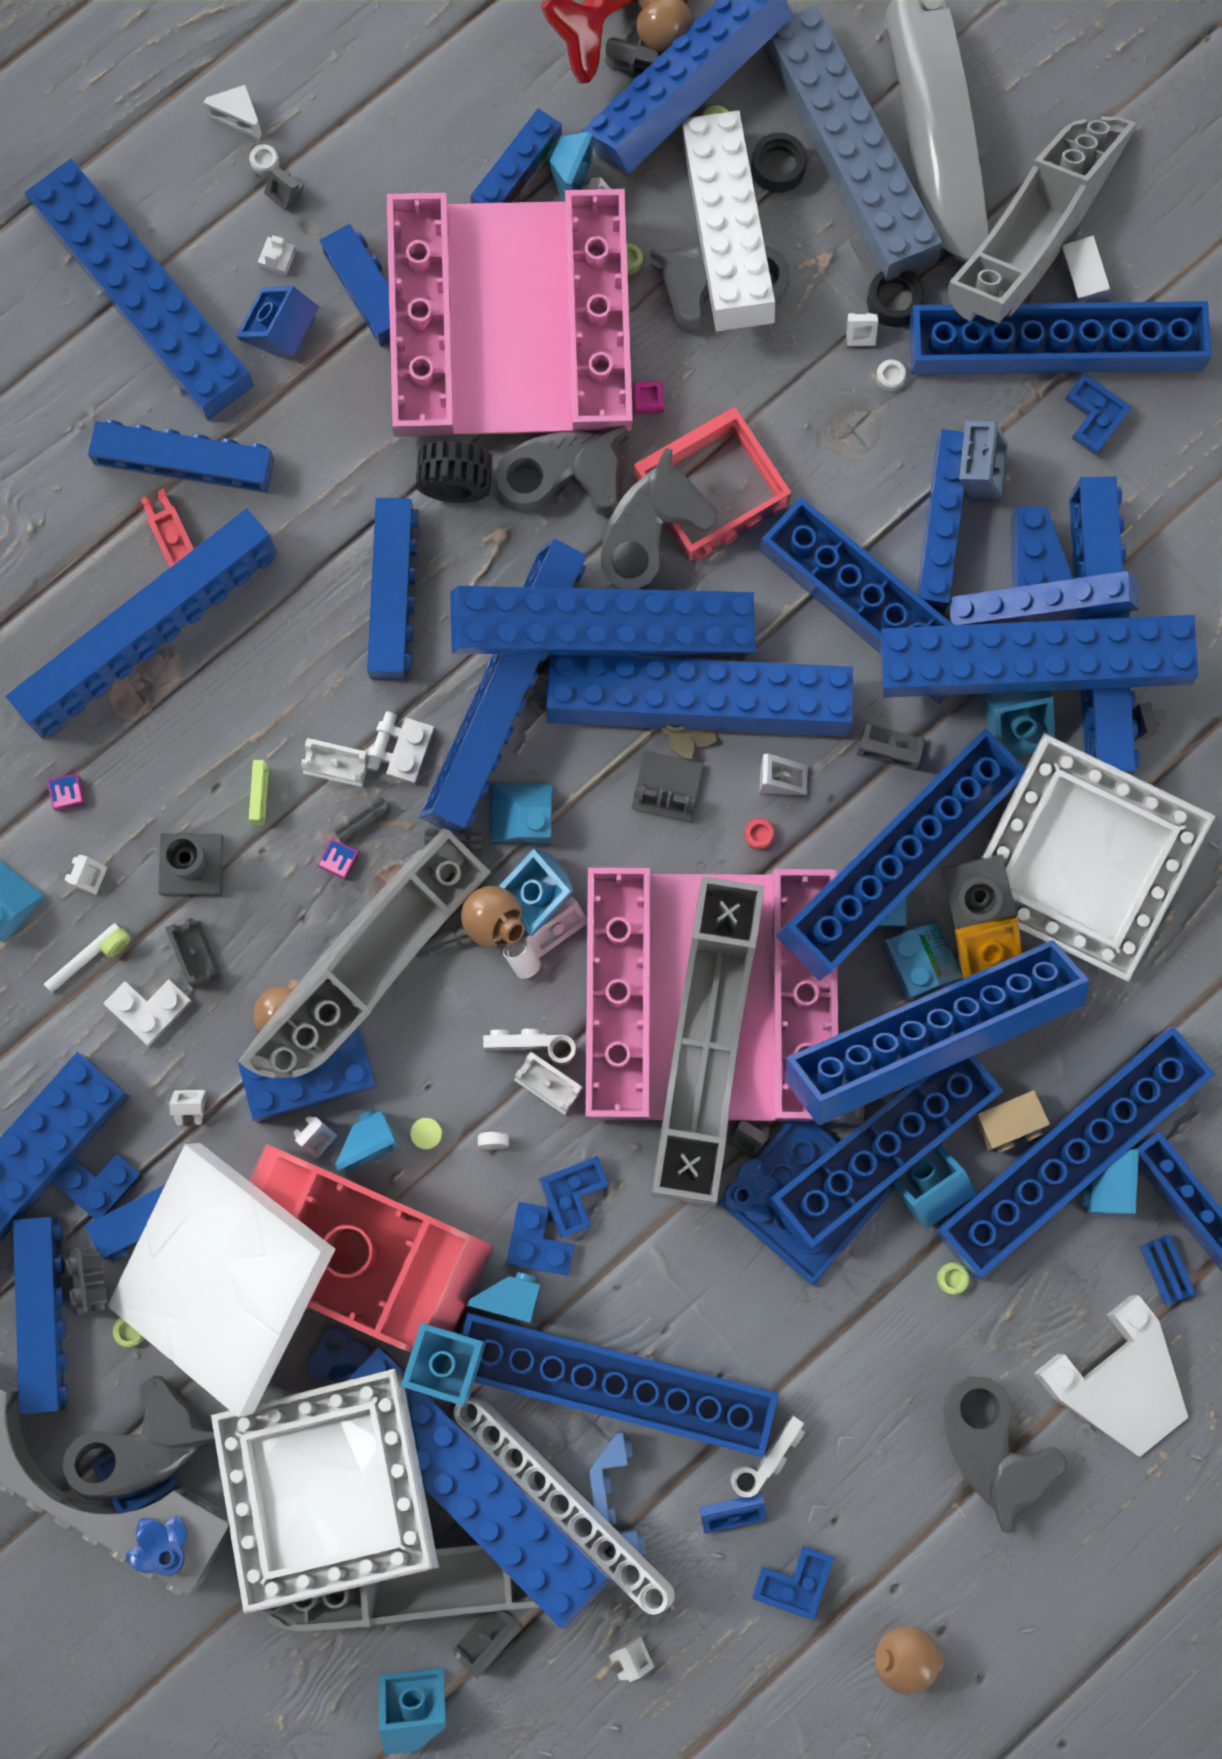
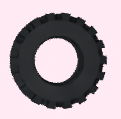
M438 441L424 445L418 450L416 489L427 497L444 502L468 503L484 499L489 496L491 490L492 455L484 448L461 441Z

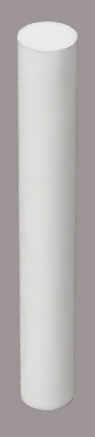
M116 923L111 925L44 983L47 989L53 993L101 951L100 946L103 941L114 931L120 929Z

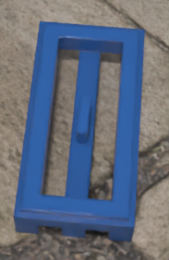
M1170 1234L1139 1246L1164 1305H1169L1187 1296L1196 1294ZM1163 1243L1166 1246L1169 1256L1173 1262V1265L1182 1283V1286L1184 1288L1183 1291H1181L1172 1268L1162 1248L1161 1244ZM1153 1247L1174 1292L1171 1296L1167 1291L1150 1251Z
M762 1493L755 1494L752 1497H742L699 1507L704 1534L767 1520Z

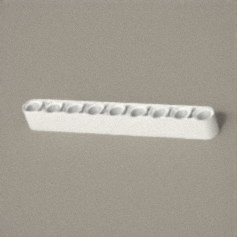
M476 1396L469 1398L467 1406L456 1404L454 1417L457 1423L642 1610L648 1614L655 1615L672 1605L675 1593L671 1584L485 1399ZM469 1404H473L477 1408L478 1413L475 1420L470 1419L467 1414ZM492 1426H495L500 1432V1439L497 1443L493 1442L489 1435ZM514 1449H518L522 1453L523 1461L520 1466L516 1465L512 1460ZM537 1471L545 1476L546 1484L543 1489L539 1488L535 1483L534 1478ZM560 1494L568 1499L569 1508L567 1511H562L558 1507L557 1499ZM582 1518H587L592 1524L590 1535L585 1534L581 1530L580 1522ZM605 1541H609L615 1546L616 1554L614 1558H610L604 1553L603 1546ZM628 1565H633L638 1569L640 1575L637 1582L632 1581L627 1576ZM652 1589H658L662 1593V1605H656L651 1600L650 1592Z

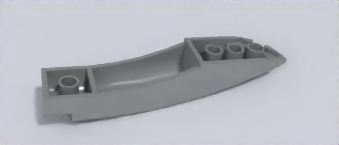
M892 0L886 9L885 19L903 102L915 191L942 241L941 249L944 248L954 254V259L967 262L987 238L989 232L971 105L950 8L946 7L945 0Z
M1100 117V120L1088 122L1084 118L1067 125L1057 134L1037 157L1024 183L990 234L949 282V299L958 314L970 322L977 314L997 323H1000L1006 315L1011 317L1061 252L1062 245L1067 243L1129 141L1136 128V122L1116 117Z
M442 829L423 850H418L341 933L270 1018L238 1062L250 1071L269 1078H294L306 1074L323 1064L368 1017L373 1007L413 957L491 872L450 830Z
M476 1541L435 1544L439 1568L259 1612L272 1625L289 1631L301 1632L369 1627L371 1625L442 1616L540 1607Z

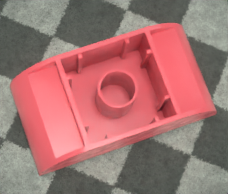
M265 1144L248 1181L335 1248L307 1305L308 1308L410 1353L412 1352L421 1323L457 1332L467 1310L469 1299L472 1298L494 1249L493 1245Z

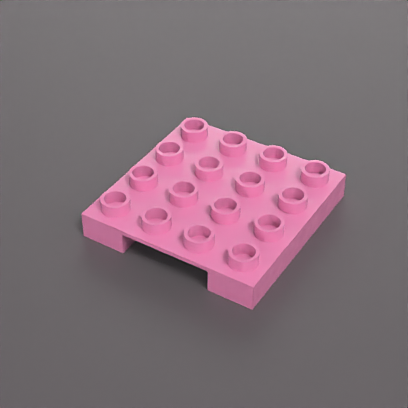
M625 189L565 190V202L447 204L446 193L387 194L392 426L395 437L558 433L569 431L608 432L623 426L628 431H631L633 416Z
M588 868L586 1120H663L699 887L702 876L765 886L756 948L739 1036L728 1121H742V1119L744 1121H815L786 1083V1057L838 1035V966L819 981L775 935L837 874V870L774 869L772 875L650 874V868ZM837 1117V1118H835V1119H833V1120H831V1121H829V1122H835V1121H837V1120L839 1119V1117Z

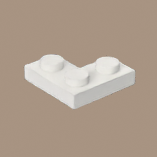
M168 979L148 1001L124 981L103 1004L146 1045L150 1046L193 1001Z

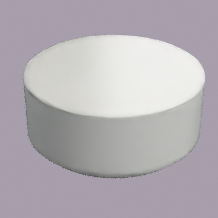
M262 144L256 146L249 156L252 169L259 175L268 176L271 170L279 167L278 153L270 145Z
M892 359L882 362L876 373L878 385L887 391L899 389L904 384L906 378L904 365Z
M484 1132L478 1135L479 1149L499 1150L509 1147V1135L507 1133Z

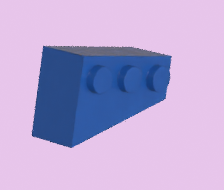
M1017 506L1011 517L1012 588L1073 579L1047 507Z

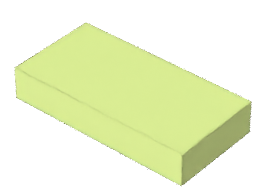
M253 760L249 820L253 826H264L266 819L269 767L264 760Z

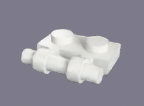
M386 711L383 721L378 723L376 729L378 735L374 747L369 749L368 757L370 758L366 768L377 772L381 762L389 764L386 772L388 777L416 785L435 728L434 726L406 717L402 729L395 727L394 723L397 715ZM389 737L398 739L393 754L385 751Z

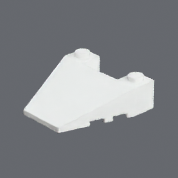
M1131 1295L1107 1314V1317L1126 1339L1127 1343L1084 1377H1082L1065 1354H1057L1033 1374L1055 1401L1064 1405L1080 1418L1092 1424L1108 1437L1140 1457L1188 1418V1414L1160 1322L1139 1295Z

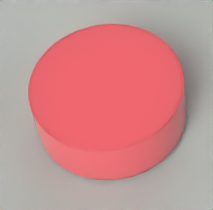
M763 818L751 820L744 831L745 842L755 850L768 848L775 837L773 825Z

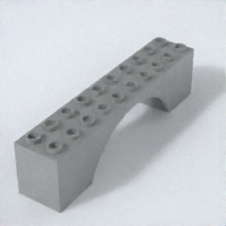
M702 876L651 1196L708 1206H714L717 1203L727 1138L735 1062L748 983L756 948L765 886Z
M0 1378V1490L10 1496L15 1497L18 1494L27 1499L26 1505L36 1512L43 1513L47 1511L54 1515V1522L68 1530H71L72 1527L83 1533L82 1539L97 1547L101 1543L111 1549L109 1554L113 1558L123 1563H127L126 1553L138 1546L136 1528L140 1519L151 1518L165 1526L175 1515L179 1516L187 1530V1538L182 1547L185 1554V1562L182 1569L177 1574L169 1577L162 1576L156 1571L141 1574L152 1580L156 1577L167 1583L166 1589L181 1597L184 1593L189 1596L198 1590L231 1534L227 1511L186 1487L171 1492L162 1500L145 1508L126 1513H117L115 1509L93 1506L68 1495L47 1478L32 1457L22 1429L21 1414H19L18 1388ZM170 1553L165 1554L163 1558V1563L167 1565L171 1561Z

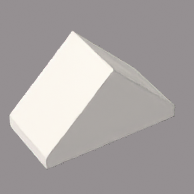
M245 85L206 97L204 106L208 117L260 139L262 135Z
M769 753L764 754L760 769V794L807 795L808 765Z

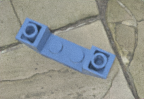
M623 1431L614 1434L589 1469L594 1508L612 1526L617 1525L614 1506L607 1507L606 1494L612 1493L610 1475L603 1474L602 1469L627 1465V1458L633 1457L630 1437L624 1438ZM636 1528L618 1531L642 1556L647 1555L644 1535L637 1536ZM605 1541L608 1545L615 1549V1546L611 1542Z

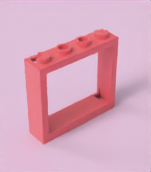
M735 406L634 464L633 475L638 482L657 467L661 455L666 448L673 450L672 465L732 431L773 493V498L694 544H691L679 523L664 522L689 562L696 557L698 560L705 558L713 551L712 548L720 543L723 545L729 544L738 537L737 533L744 529L752 530L758 527L763 522V518L773 513L775 516L782 513L788 508L791 491Z

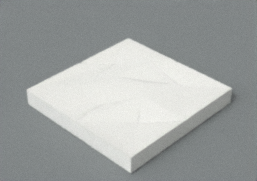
M1044 733L981 858L1002 854L1019 929L1045 942L1054 940L1062 950L1129 982L1216 816ZM982 890L974 893V898L977 900L986 897V893Z
M201 1143L185 1144L147 1222V1226L144 1228L110 1299L108 1307L238 1418L254 1414L335 1248Z
M392 1369L261 1402L258 1404L254 1414L239 1418L231 1411L211 1415L244 1614L439 1568L405 1388L401 1387L403 1381L401 1370Z

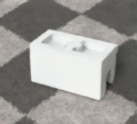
M1094 235L1062 245L1078 301L1080 303H1096L1102 300H1109L1110 287Z
M307 738L305 744L306 756L301 761L304 775L362 788L369 761L366 751Z
M532 1052L529 1053L524 1065L515 1074V1082L563 1115H566L582 1091V1086Z

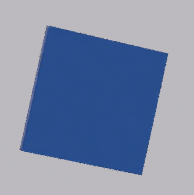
M787 1121L755 1159H763L764 1176L774 1177L786 1186L839 1142L814 1121ZM887 1186L808 1251L802 1247L771 1207L772 1218L770 1220L753 1222L746 1217L743 1211L732 1210L726 1204L724 1195L717 1203L811 1286H814L894 1190ZM739 1190L737 1193L739 1201H743L745 1198L743 1190Z

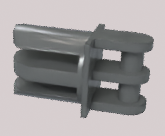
M615 37L609 38L606 42V65L631 73V79L634 78L635 73L641 75L652 64L653 60L658 57L655 50L642 46V39H639L638 44Z

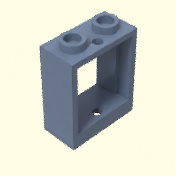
M965 421L959 480L972 501H1002L1008 443L996 421ZM996 469H1000V473L998 475L994 474V471Z

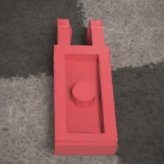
M164 489L158 491V498L166 510L155 514L152 503L147 497L140 500L148 515V523L169 567H171L191 552L194 547L175 507L171 506Z

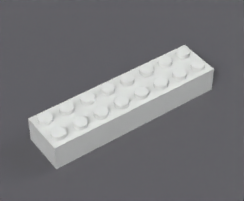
M732 111L687 118L682 123L683 146L715 330L723 331L775 323V299L740 112Z

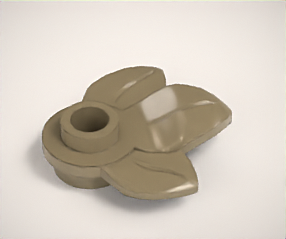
M667 725L665 728H661L662 732L669 736L670 749L679 757L687 760L692 759L694 747L706 748L717 741L715 733L711 730L684 729V726L674 728Z

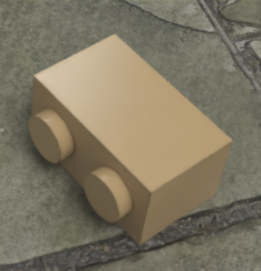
M1035 1090L973 1116L987 1151L996 1148L998 1153L1015 1147L1013 1140L1025 1136L1026 1141L1043 1135L1042 1128L1050 1125Z

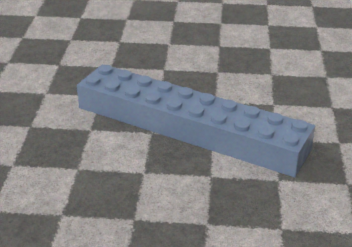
M815 5L793 14L794 17L768 40L763 47L879 270L883 272L885 282L900 276L902 272L907 270L913 271L937 261L942 241L818 6Z

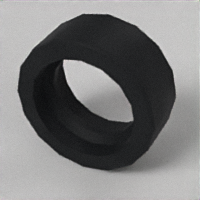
M772 133L764 136L756 144L752 153L751 173L756 183L763 189L773 193H782L794 189L802 181L807 164L806 150L796 137L787 133ZM772 150L786 151L795 158V169L787 175H773L763 168V156Z
M910 270L902 272L900 276L885 282V276L880 271L875 275L869 286L866 302L869 313L877 314L878 322L885 326L899 327L907 325L913 305H922L924 296L922 282ZM889 283L902 284L910 290L912 303L905 310H889L878 299L881 287Z

